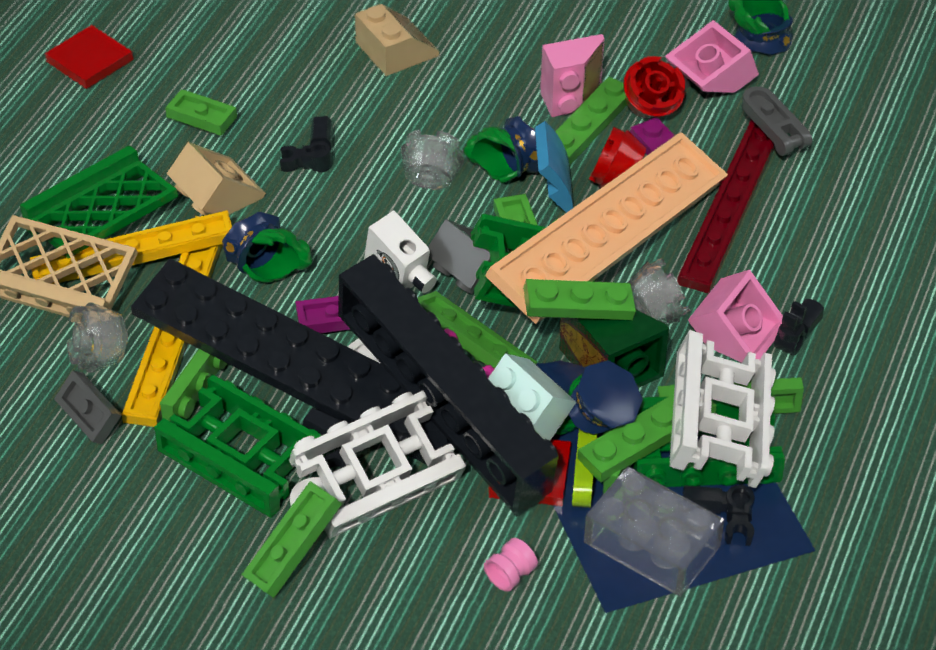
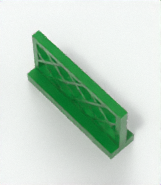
M129 145L21 203L20 208L23 218L49 225L62 221L61 225L56 227L104 239L177 198L178 192L174 186L138 159L137 150ZM141 176L144 177L143 181H134ZM127 190H140L139 196H123V193ZM147 190L162 191L158 195H146ZM117 191L116 196H107L112 192ZM113 205L111 211H96L97 206ZM120 205H136L135 208L129 211H119ZM89 206L88 211H80L83 208ZM69 221H85L84 226H68ZM92 221H108V223L102 226H91ZM53 237L47 240L55 248L64 245L61 238ZM84 245L73 250L72 253L75 255L90 246ZM68 253L64 254L67 258H70Z

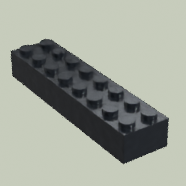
M372 254L339 274L338 316L406 392H412L413 395L421 391L425 392L427 396L425 402L434 411L430 420L515 516L518 517L543 500L546 495L550 494L553 488L558 454L554 445L548 439H542L534 430L528 416L522 412L519 413L511 405L505 391L500 387H495L487 378L483 367L476 361L472 362L464 353L460 342L453 336L449 337L441 328L438 318L432 312H427L419 304L413 290L409 287L405 288L398 281L391 266L387 263L383 264L375 254Z

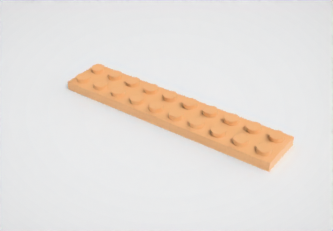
M680 132L492 265L485 274V277L527 315L523 291L526 279L593 282L713 191L728 174ZM529 317V318H530L535 324H537V323H539L542 319H544L545 317Z

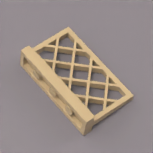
M12 215L0 239V263L2 260L15 255L19 266L8 271L0 270V298L109 328L114 317L111 312L112 307L138 252L135 247ZM18 227L31 230L34 236L16 245L13 241ZM53 237L62 239L63 246L45 253L42 242ZM38 245L42 255L23 263L19 253ZM84 245L93 247L94 254L76 262L72 253L73 250ZM68 253L73 264L54 272L49 261ZM115 253L124 255L120 265L107 270L102 259ZM99 261L104 272L85 280L80 269ZM46 263L50 274L37 280L29 277L27 271ZM77 271L81 283L70 288L60 286L58 279ZM106 280L109 281L111 286L105 298L91 294L89 288Z

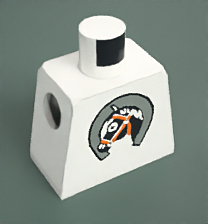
M393 210L369 226L364 259L375 254L383 264L387 263L391 266L396 274V278L405 288L409 287L411 289L415 286L423 294L430 291L436 284L437 278L427 270L430 254L429 248L406 222Z

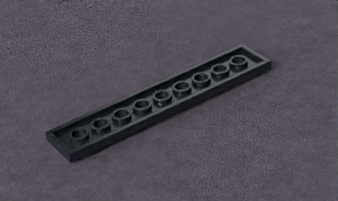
M169 258L131 305L132 315L341 421H347L348 424L360 419V415L370 408L379 406L380 409L392 405V401L395 398L406 393L381 363ZM407 416L388 424L397 442L411 437L404 424ZM430 419L421 423L434 450L451 443ZM419 450L407 454L426 464Z

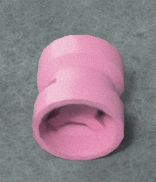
M511 538L502 547L500 554H493L485 561L484 570L489 580L496 587L508 592L520 582V576L530 574L538 566V561L533 550L525 542L518 538Z

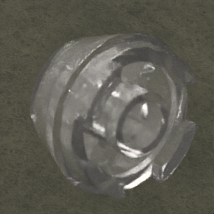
M421 129L410 132L406 137V142L401 146L405 178L410 183L425 189L440 190L449 187L465 162L463 150L459 148L460 141L456 137L438 130L436 136L421 135Z
M662 258L652 263L647 261L627 282L631 283L635 309L665 324L679 323V318L691 313L688 306L682 307L680 301L685 299V296L673 273L666 274L663 272L661 267L666 264Z
M92 302L87 303L86 306L73 307L68 321L75 322L72 339H67V350L71 364H78V370L86 369L87 372L93 373L120 363L128 343V332L121 313Z

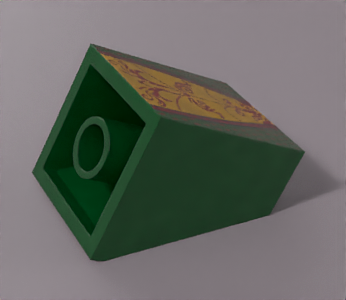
M636 310L633 320L561 318L559 349L571 363L583 367L609 360L632 373L639 388L664 377L669 327L665 323Z

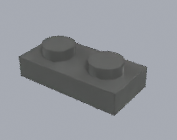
M73 370L54 398L94 443L103 444L121 417L117 409L83 372Z

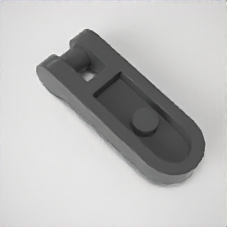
M758 86L745 90L742 99L743 110L771 139L779 155L784 156L792 153L796 147L803 149L812 144V136L809 130L772 91Z

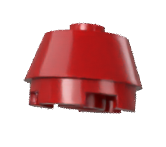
M649 56L639 60L628 69L624 77V92L627 105L634 114L645 119H653L671 114L679 108L684 99L685 80L681 70L677 66L674 69L669 63L661 61L662 57Z
M613 127L589 180L599 184L601 189L642 160L647 148L628 129L624 132Z

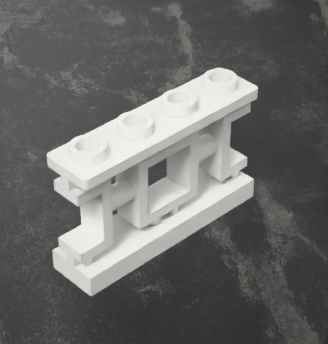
M692 330L688 331L676 356L669 467L684 470L687 464L691 462L694 463L695 469L701 470L708 457L736 464V480L744 481L747 477L748 486L753 488L758 486L764 476H769L774 462L773 455L769 454L770 444L774 436V426L770 425V417L775 406V397L771 396V388L776 376V370L772 368V354L764 352L759 360L755 359L756 353L748 352L742 363L714 356L713 341L707 340L706 344H703L702 333ZM701 373L719 378V380L705 377L701 383ZM751 380V389L735 385L734 382L747 386ZM712 399L739 406V420L711 413ZM698 430L716 435V438L702 434L701 438L697 443ZM750 436L749 447L731 442L732 439L745 443Z
M424 391L414 395L412 392H406L395 398L390 406L380 409L379 406L370 408L360 415V419L348 424L347 421L339 422L327 430V434L316 439L314 436H308L294 445L289 462L292 467H296L298 477L301 478L316 471L327 492L342 503L340 509H338L324 528L329 539L460 479L466 468L461 455L453 453L455 449L451 443L434 450L421 426V423L429 420L434 412L431 406H427L425 402L427 396ZM407 416L404 424L411 437L397 442L388 424ZM382 441L396 469L369 481L355 453ZM341 446L339 453L346 466L331 472L322 454ZM419 450L429 468L409 476L412 467L405 455ZM354 479L364 498L344 506L346 498L339 485Z

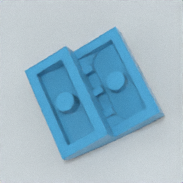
M544 121L535 127L538 172L547 179L548 197L567 213L573 209L569 159L561 139L554 129Z

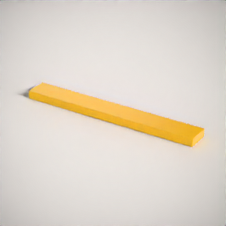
M223 244L182 253L178 262L211 278ZM154 326L121 414L123 423L154 427L160 422L162 417L160 401L175 381L188 344L187 342Z

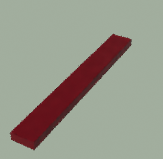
M752 119L726 172L728 176L722 181L681 268L677 285L709 294L775 149V144Z

